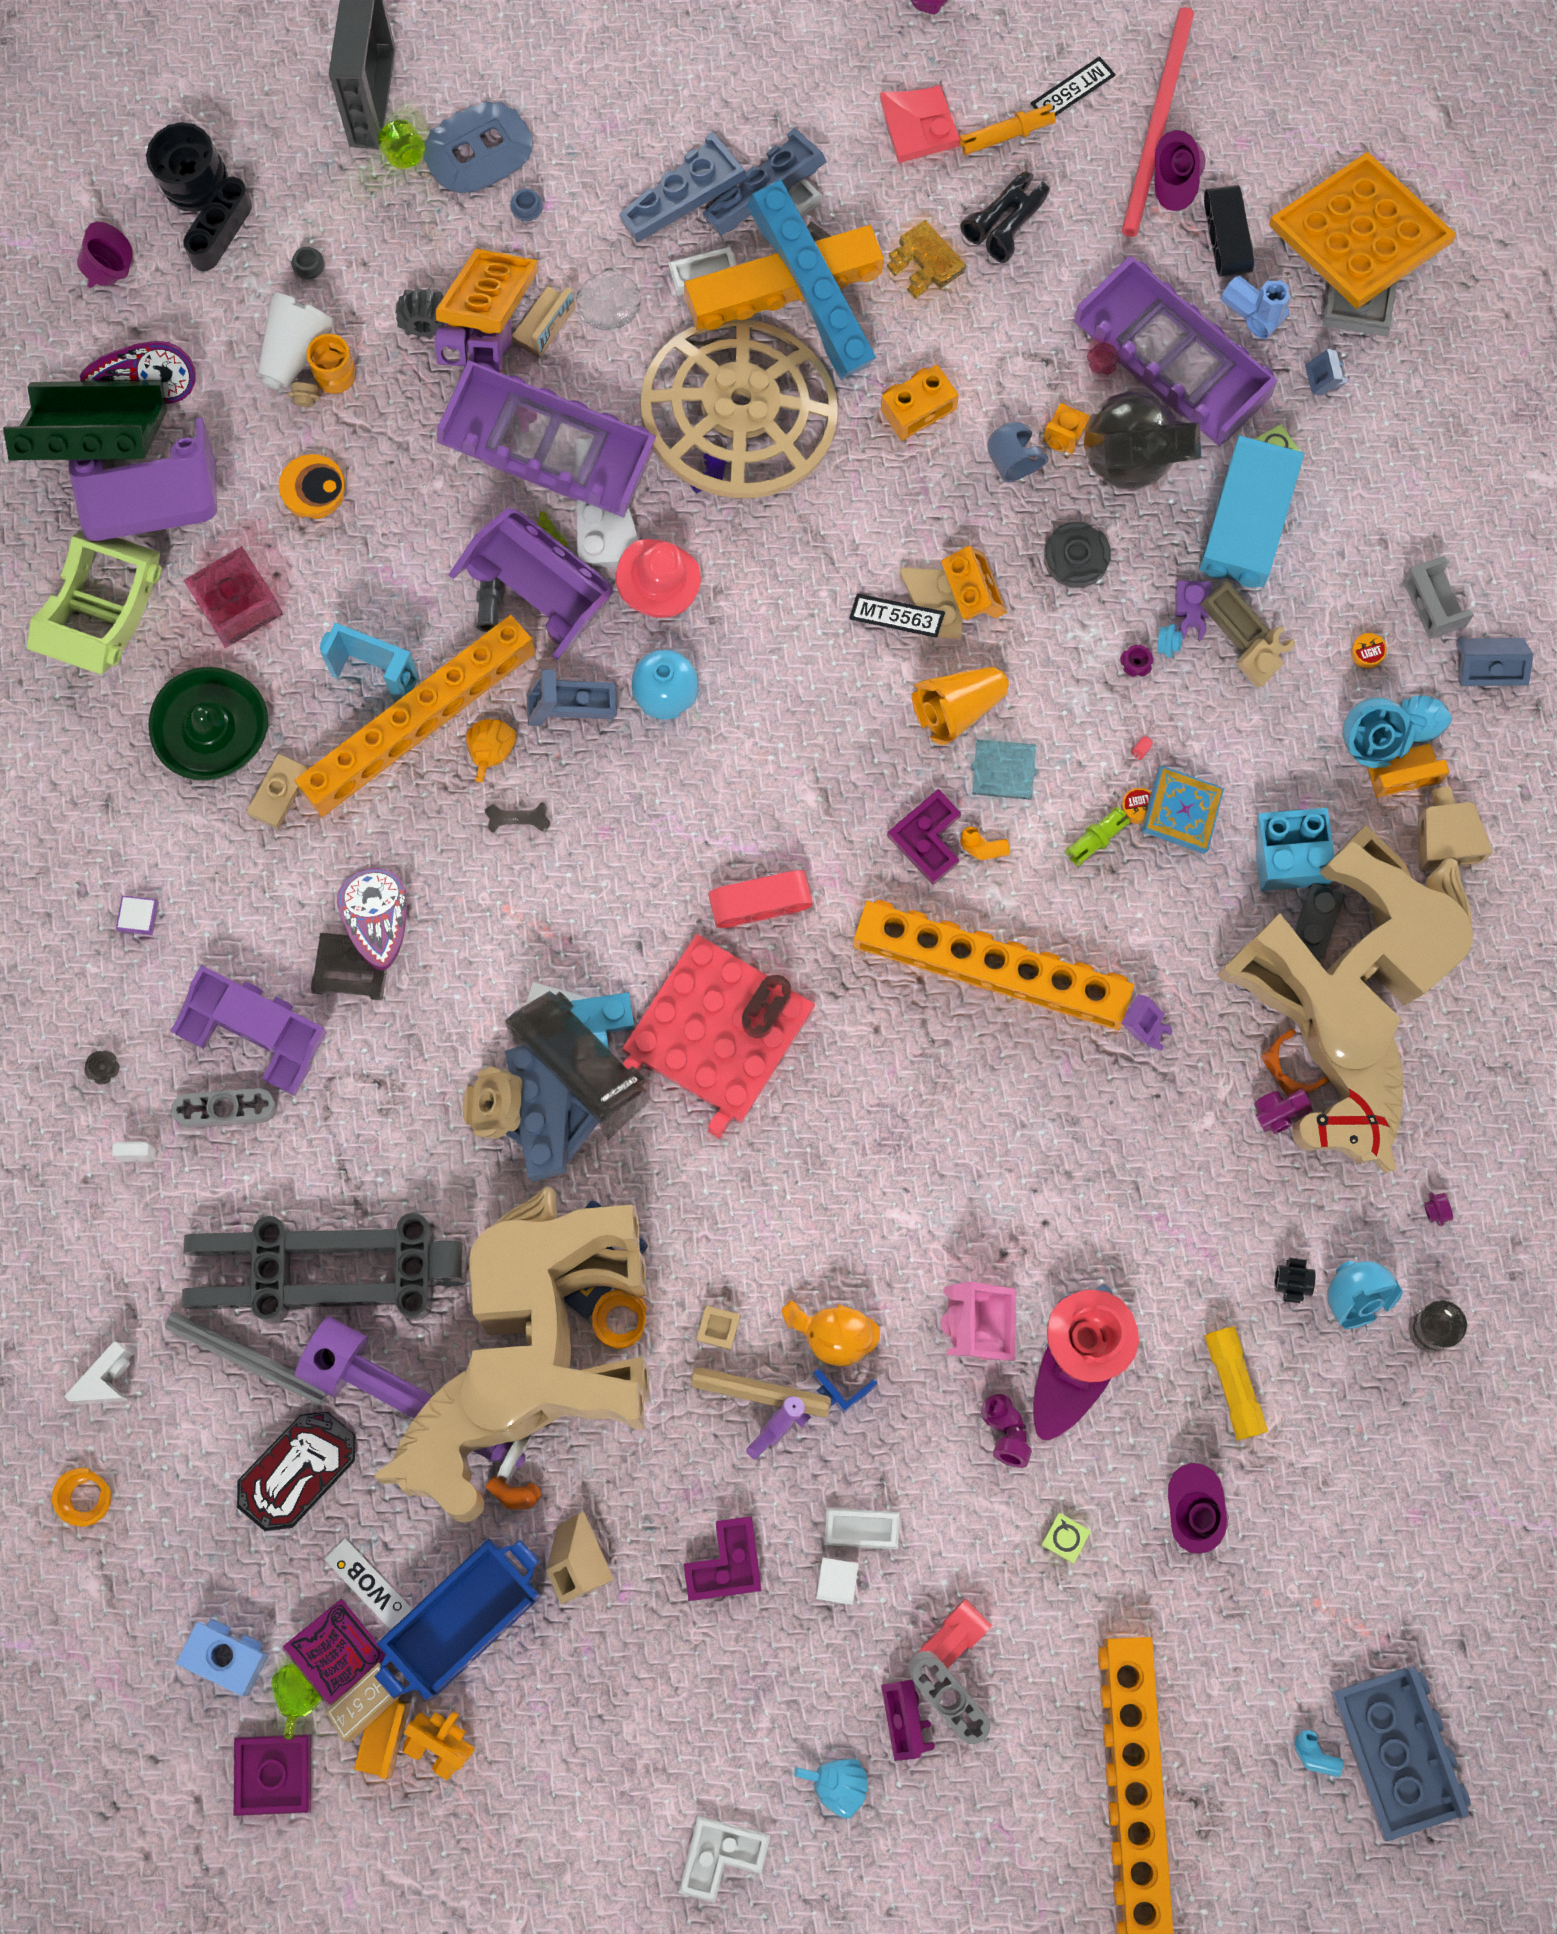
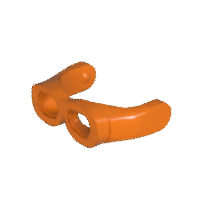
M1294 1028L1277 1038L1268 1051L1261 1056L1264 1064L1287 1096L1302 1088L1306 1094L1311 1093L1330 1081L1326 1076L1320 1078L1315 1084L1305 1085L1292 1080L1282 1073L1279 1062V1048L1281 1043L1291 1039L1296 1034Z

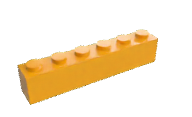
M871 224L815 241L840 290L844 289L848 284L858 281H872L882 274L884 257ZM778 253L684 281V298L696 330L703 328L714 330L728 321L735 319L746 320L757 312L767 309L775 311L781 309L787 303L796 300L805 301L799 287Z

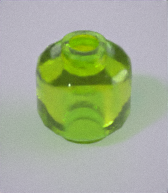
M405 119L390 121L379 133L377 139L378 147L393 167L397 169L411 168L417 165L423 157L425 142L411 122Z

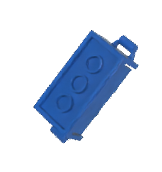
M488 1538L376 1643L385 1653V1657L381 1663L380 1670L374 1677L393 1699L397 1698L400 1694L416 1689L425 1700H433L543 1596L530 1581L534 1569L540 1561L521 1540L517 1541L514 1545L501 1548L494 1540ZM509 1550L528 1570L526 1575L506 1554ZM390 1662L410 1682L406 1688L402 1686L386 1667Z

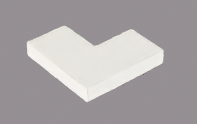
M698 1815L679 1893L715 1903L724 1865L761 1874L771 1835Z

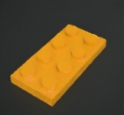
M476 248L436 308V321L448 323L452 327L464 326L475 328L488 334L501 333L538 273V260Z

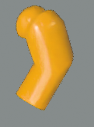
M967 827L961 833V846L978 860L983 861L1010 855L1007 839L988 842L980 836L978 829L975 827Z

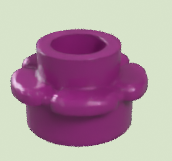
M1142 645L1129 647L1127 651L1122 653L1120 663L1124 666V672L1131 677L1148 675L1152 670L1151 664L1154 662L1152 653ZM1138 659L1140 664H1135L1134 660Z
M1433 1192L1429 1193L1430 1200L1424 1202V1209L1430 1223L1436 1221L1439 1226H1444V1222L1453 1220L1449 1200L1445 1193L1434 1195Z

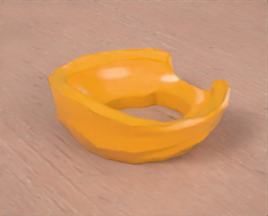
M619 1289L611 1290L602 1295L592 1313V1327L596 1337L604 1345L615 1349L628 1348L638 1342L642 1337L647 1307L643 1300ZM623 1306L638 1314L636 1329L625 1334L613 1333L607 1325L608 1314L616 1307Z
M79 1467L67 1471L58 1478L52 1491L51 1502L55 1512L63 1521L73 1526L85 1527L94 1525L105 1517L111 1505L110 1487L100 1476L89 1468ZM91 1480L101 1488L98 1503L91 1511L80 1512L72 1505V1493L76 1487Z

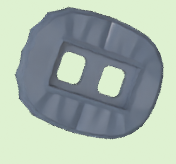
M484 101L478 106H469L464 111L455 112L451 118L444 119L438 127L431 129L428 138L423 142L424 160L439 184L449 191L462 194L480 191L508 177L528 160L532 152V134L516 109L508 108L503 102L491 103ZM495 129L500 134L503 142L493 148H487L480 136ZM463 144H468L475 157L465 163H459L452 151Z

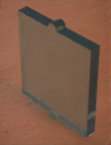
M977 739L975 763L971 764V770L974 771L972 795L1032 800L1033 779L1037 775V769L1034 768L1036 744Z

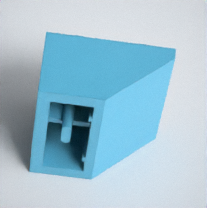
M1328 808L1259 813L1257 817L1256 860L1260 890L1310 887L1312 883L1329 886L1332 881L1327 880L1319 873L1335 856Z

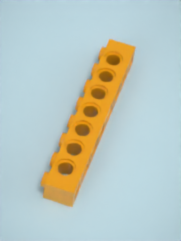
M510 614L297 777L294 781L302 795L323 818L536 654L532 638Z
M866 900L854 937L853 948L1117 1031L1120 1030L1135 985L1127 982V977L1112 972L1104 975L1095 972L1094 967L1082 962H1075L1072 965L1060 961L1061 958L1058 955L1050 952L1037 954L1027 951V947L1018 942L1008 941L1005 944L995 941L991 934L983 931H974V934L960 930L961 927L951 921L942 920L941 923L928 920L927 915L919 911L908 910L907 913L894 909L893 904L883 900H875L874 903ZM890 925H897L903 930V934L900 937L892 938L885 933L884 929ZM929 935L935 939L937 944L932 948H924L918 943V939L921 936ZM955 946H964L968 949L970 955L959 959L952 954L951 949ZM989 956H996L1002 961L1003 966L999 969H991L985 964L984 959ZM1023 966L1031 967L1035 971L1036 977L1030 980L1024 979L1019 975L1018 969ZM1055 977H1063L1068 981L1070 987L1066 990H1058L1053 986L1051 980ZM1089 987L1098 988L1102 992L1103 998L1098 1001L1091 1000L1087 997L1085 989Z
M1152 1637L1103 1639L1104 1647H1098V1665L1100 1670H1105L1106 1685L1100 1686V1698L1102 1708H1108L1109 1724H1103L1104 1746L1111 1749V1763H1106L1105 1773L1107 1786H1113L1114 1802H1108V1817L1110 1826H1116L1117 1841L1111 1842L1112 1865H1118L1119 1881L1113 1882L1115 1905H1121L1122 1921L1116 1922V1934H1173ZM1125 1665L1130 1666L1136 1675L1134 1684L1128 1688L1121 1686L1117 1680L1119 1669ZM1127 1704L1134 1705L1138 1711V1720L1132 1726H1125L1120 1719V1711ZM1130 1743L1137 1744L1141 1750V1758L1134 1765H1128L1122 1756L1124 1747ZM1133 1782L1140 1783L1144 1790V1796L1137 1804H1130L1125 1797L1127 1786ZM1135 1822H1142L1147 1831L1145 1839L1140 1843H1132L1128 1837V1829ZM1137 1862H1145L1149 1867V1876L1142 1883H1135L1131 1878V1868ZM1140 1902H1148L1152 1907L1151 1918L1144 1923L1136 1922L1133 1916L1134 1908Z

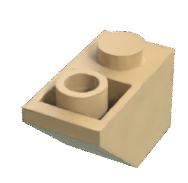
M584 1512L557 1526L546 1569L561 1605L593 1592L614 1580Z

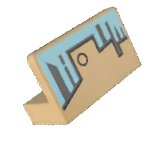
M547 286L513 333V343L540 358L576 308L573 290L566 287L561 294Z

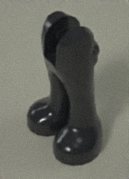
M1028 171L1017 175L983 211L969 214L960 224L961 232L969 242L980 245L987 238L986 248L988 253L1000 263H1006L1011 259L1015 251L1014 235L1037 212L1050 192V187L1042 181L1027 196L1024 192L1033 179V174ZM1009 208H1015L999 226L991 231L992 227Z

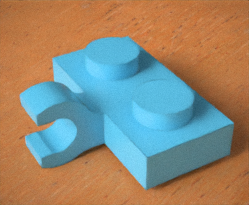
M629 992L560 1002L564 1033L572 1031L575 1038L593 1035L596 1059L610 1057L607 1033L634 1029Z

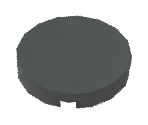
M1070 522L1059 526L1053 531L1044 548V564L1048 573L1058 583L1070 588H1084L1095 584L1105 575L1111 560V547L1106 536L1100 530L1098 532L1092 528V525L1085 522Z

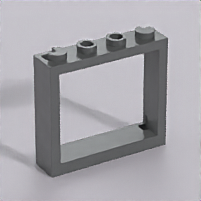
M384 0L339 1L328 75L349 147L379 150L382 147L396 51Z

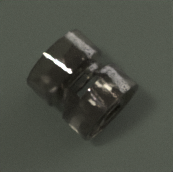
M1445 1300L1434 1301L1414 1313L1410 1319L1408 1330L1415 1346L1422 1351L1436 1353L1442 1352L1461 1342L1466 1334L1467 1321L1461 1308L1453 1302Z

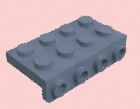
M1407 1666L1331 1692L1384 1841L1387 1842L1456 1818L1462 1819L1469 1816L1467 1807L1471 1806L1470 1797L1464 1784H1458L1453 1770L1457 1768L1456 1758L1452 1749L1449 1746L1445 1747L1440 1732L1444 1730L1443 1723L1438 1711L1430 1707L1426 1696L1430 1694V1688L1423 1672H1418L1415 1667Z

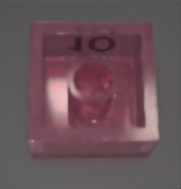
M242 546L183 580L225 648L283 615L276 598Z

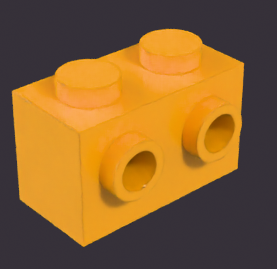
M936 364L929 369L922 368L918 370L905 383L901 385L894 384L886 389L881 396L880 411L899 439L903 441L957 410L959 394L939 365Z

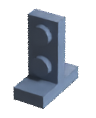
M542 669L526 693L528 726H542L547 717L614 719L617 715L615 683L556 680L555 670Z

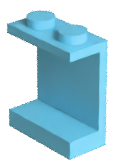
M334 623L331 631H327L322 637L320 651L331 676L334 678H339L349 656L386 670L384 680L395 702L410 692L419 678L410 651L338 623Z

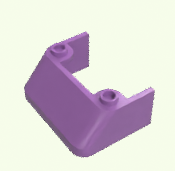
M203 417L196 418V438L186 437L179 439L170 449V458L104 469L100 459L69 460V474L78 518L84 537L88 540L100 541L202 523L212 519L217 513L216 460Z
M512 508L505 509L474 536L448 574L454 579L463 570L467 569L470 576L480 582L493 581L497 577L549 618L546 623L548 635L551 640L560 644L552 655L556 660L577 640L614 592L612 585L607 579L526 515Z

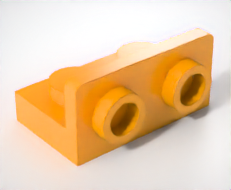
M969 545L942 559L943 569L963 619L969 620L981 613L996 619L1007 613L989 563L983 552Z

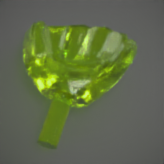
M294 1663L280 1668L278 1673L273 1675L271 1682L277 1708L281 1715L287 1717L284 1739L287 1740L293 1739L296 1718L304 1717L311 1713L322 1700Z

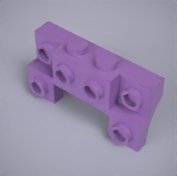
M201 965L190 983L185 1003L171 1032L202 1049L205 1048L217 1025L274 1054L262 1079L295 1096L312 1067L310 1062L327 1031L324 1027L292 1012L293 1006L278 997L271 1001L261 996L263 991L257 986L246 981L243 985H240Z

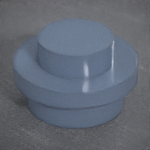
M521 189L512 197L510 207L512 214L517 219L532 221L541 214L543 203L541 197L533 190Z

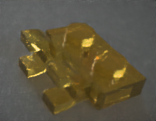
M926 220L901 235L899 240L901 247L890 252L888 256L892 261L887 264V268L894 276L901 273L912 260L922 269L909 277L912 284L907 287V291L914 299L925 293L932 283H935L939 289L943 288L965 273L966 264Z

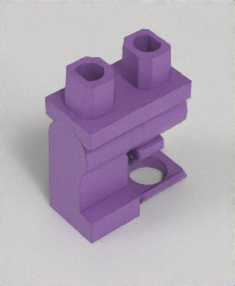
M508 320L501 333L491 334L484 333L475 328L464 326L452 327L448 323H444V326L437 329L435 335L437 364L466 366L468 362L467 348H469L470 361L488 364L500 373L503 354L512 343L511 320ZM447 346L449 349L459 350L460 359L457 361L448 360L443 354V348Z

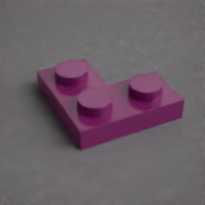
M937 789L887 832V837L932 885L959 864V859L938 836L961 817V812Z
M752 1516L715 1521L720 1559L684 1564L688 1601L762 1591Z

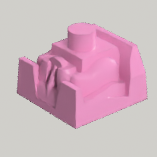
M965 1282L943 1287L944 1294L952 1299L948 1301V1313H945L941 1319V1328L947 1334V1337H951V1343L954 1348L947 1349V1355L979 1357V1359L1015 1361L1016 1288L976 1282Z

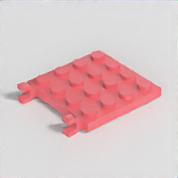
M696 934L623 1046V1052L629 1055V1057L618 1070V1077L631 1085L644 1064L719 1109L708 1125V1133L720 1139L733 1118L740 1123L744 1121L814 1010L815 1004Z

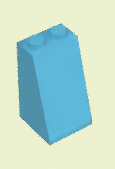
M1238 436L1227 466L1199 571L1206 572L1212 578H1229L1239 581L1245 587L1264 588L1271 572L1304 452Z

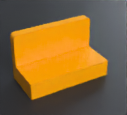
M1431 744L1410 748L1407 754L1402 758L1398 756L1390 761L1391 765L1387 767L1370 768L1366 766L1376 798L1442 783L1450 772L1446 759L1436 760Z
M397 1699L364 1729L354 1770L378 1775L379 1778L385 1780L392 1778L411 1702Z

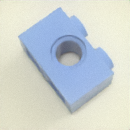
M210 1618L208 1624L196 1622L176 1664L240 1696H249L270 1655L261 1650L263 1643L244 1634L240 1640L228 1634L229 1626ZM226 1644L232 1649L233 1658L224 1667L217 1660V1652L221 1646Z

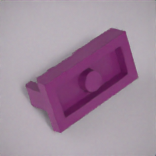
M913 1680L882 1684L881 1689L894 1761L921 1758L920 1754L933 1750L935 1744L934 1742H923L921 1731L931 1727V1722L929 1720L919 1721V1697Z

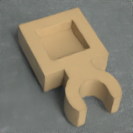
M1283 626L1272 628L1267 634L1266 641L1264 638L1256 639L1235 662L1255 687H1263L1284 664L1279 658V654L1290 651L1295 645L1293 639L1285 640L1282 645L1280 644L1279 636L1285 630Z

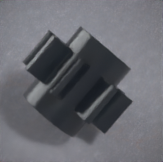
M1289 1257V1260H1286V1266L1277 1265L1274 1290L1275 1292L1284 1293L1283 1301L1300 1303L1301 1301L1303 1302L1304 1295H1313L1316 1273L1315 1269L1306 1268L1307 1260Z

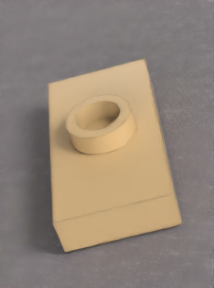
M278 753L248 807L247 815L279 830L300 791L294 780L309 768Z

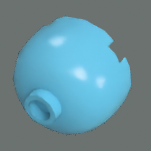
M669 649L656 650L645 655L636 664L631 678L632 696L635 702H637L645 714L660 720L679 717L680 713L694 705L699 693L698 675L692 663L681 653Z
M1384 697L1369 698L1359 702L1349 711L1344 720L1342 736L1347 750L1360 764L1370 768H1384L1391 765L1390 761L1398 756L1402 758L1408 752L1414 740L1415 727L1409 714L1398 703Z
M1348 1261L1337 1268L1336 1275L1331 1280L1327 1291V1300L1340 1326L1342 1324L1344 1329H1354L1376 1320L1377 1318L1372 1313L1384 1307L1386 1312L1392 1309L1400 1300L1403 1291L1393 1274L1379 1263L1372 1261L1356 1263Z

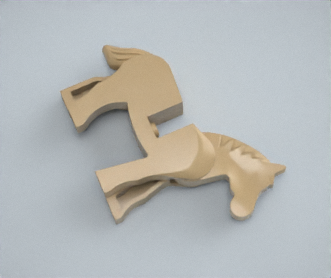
M547 1186L526 1202L508 1211L493 1226L480 1234L472 1246L469 1257L473 1315L488 1335L526 1332L527 1343L532 1345L473 1350L467 1370L445 1384L430 1398L404 1433L396 1450L394 1460L377 1471L374 1475L375 1479L379 1480L381 1484H398L408 1497L416 1495L432 1498L454 1520L458 1522H471L483 1512L484 1500L481 1493L470 1483L471 1470L467 1460L470 1452L506 1442L519 1441L563 1415L589 1420L612 1419L622 1422L632 1429H645L644 1402H649V1368L645 1359L641 1356L582 1370L570 1369V1327L564 1297L573 1292L596 1286L616 1288L635 1297L646 1296V1266L639 1248V1216L633 1204L576 1209L567 1215L557 1218L556 1192L552 1187ZM607 1247H621V1248H624V1249H626V1250H609V1249H606V1248H607Z

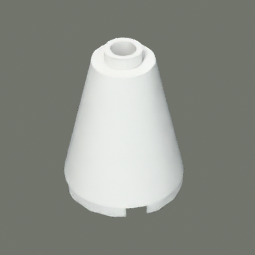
M274 293L270 302L257 372L258 375L263 377L262 384L277 391L280 390L281 386L288 388L308 362L306 350L309 343L317 336L329 334L334 325L333 319L309 304L304 306L296 303L295 298L281 293Z

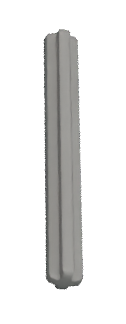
M172 1312L166 1320V1330L318 1405H322L328 1396L323 1391L295 1377L294 1370L177 1312Z

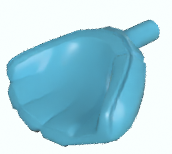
M1413 696L1410 699L1403 700L1401 707L1409 714L1415 727L1413 742H1428L1429 740L1436 739L1449 727L1452 721V716L1445 705L1431 696Z
M856 1759L828 1762L820 1765L817 1772L796 1767L794 1770L795 1777L814 1781V1789L820 1802L840 1817L851 1818L864 1803L868 1790L867 1774L862 1768L861 1763Z

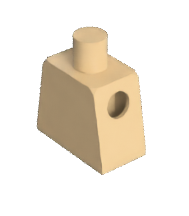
M1449 786L1432 790L1434 806L1425 808L1418 818L1419 869H1436L1448 858L1455 859L1458 862V866L1484 863L1493 852L1475 804L1473 802L1455 803L1453 789Z

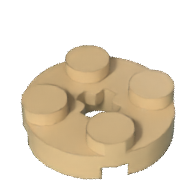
M487 1067L480 1070L475 1075L480 1078L475 1082L474 1086L468 1085L465 1091L462 1105L463 1118L467 1125L472 1126L474 1130L472 1133L475 1136L497 1139L504 1136L508 1131H515L520 1124L521 1117L519 1111L523 1084L519 1076L513 1075L505 1069ZM494 1101L492 1108H490V1102Z

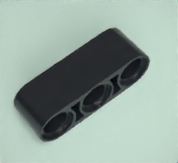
M227 177L220 181L184 237V248L192 266L197 270L208 271L217 265L252 209L249 194L241 179ZM239 196L235 200H230L233 197ZM222 222L218 226H213L215 223ZM200 248H206L201 252H196Z
M1234 185L1206 189L1204 193V207L1218 276L1252 273L1254 255L1240 186Z

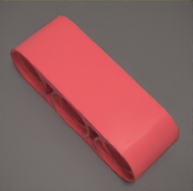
M794 870L713 889L708 893L717 928H729L809 909L814 905L807 875L804 870Z

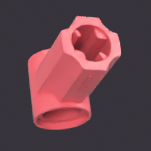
M964 1599L943 1621V1627L921 1647L919 1652H933L949 1668L967 1648L971 1649L987 1633L992 1624L967 1599Z

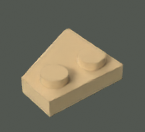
M900 567L899 577L907 588L912 605L945 612L938 638L961 639L962 616L945 571Z

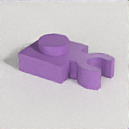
M1177 580L1175 617H1185L1179 629L1183 635L1182 639H1185L1187 628L1194 627L1198 630V640L1204 638L1206 624L1201 618H1209V614L1200 603L1211 594V582Z
M1141 994L1136 996L1121 1023L1137 1041L1146 1043L1147 1046L1161 1051L1164 1048L1160 1043L1161 1034L1171 1035L1173 1032L1169 1025L1161 1023L1165 1014L1149 997Z

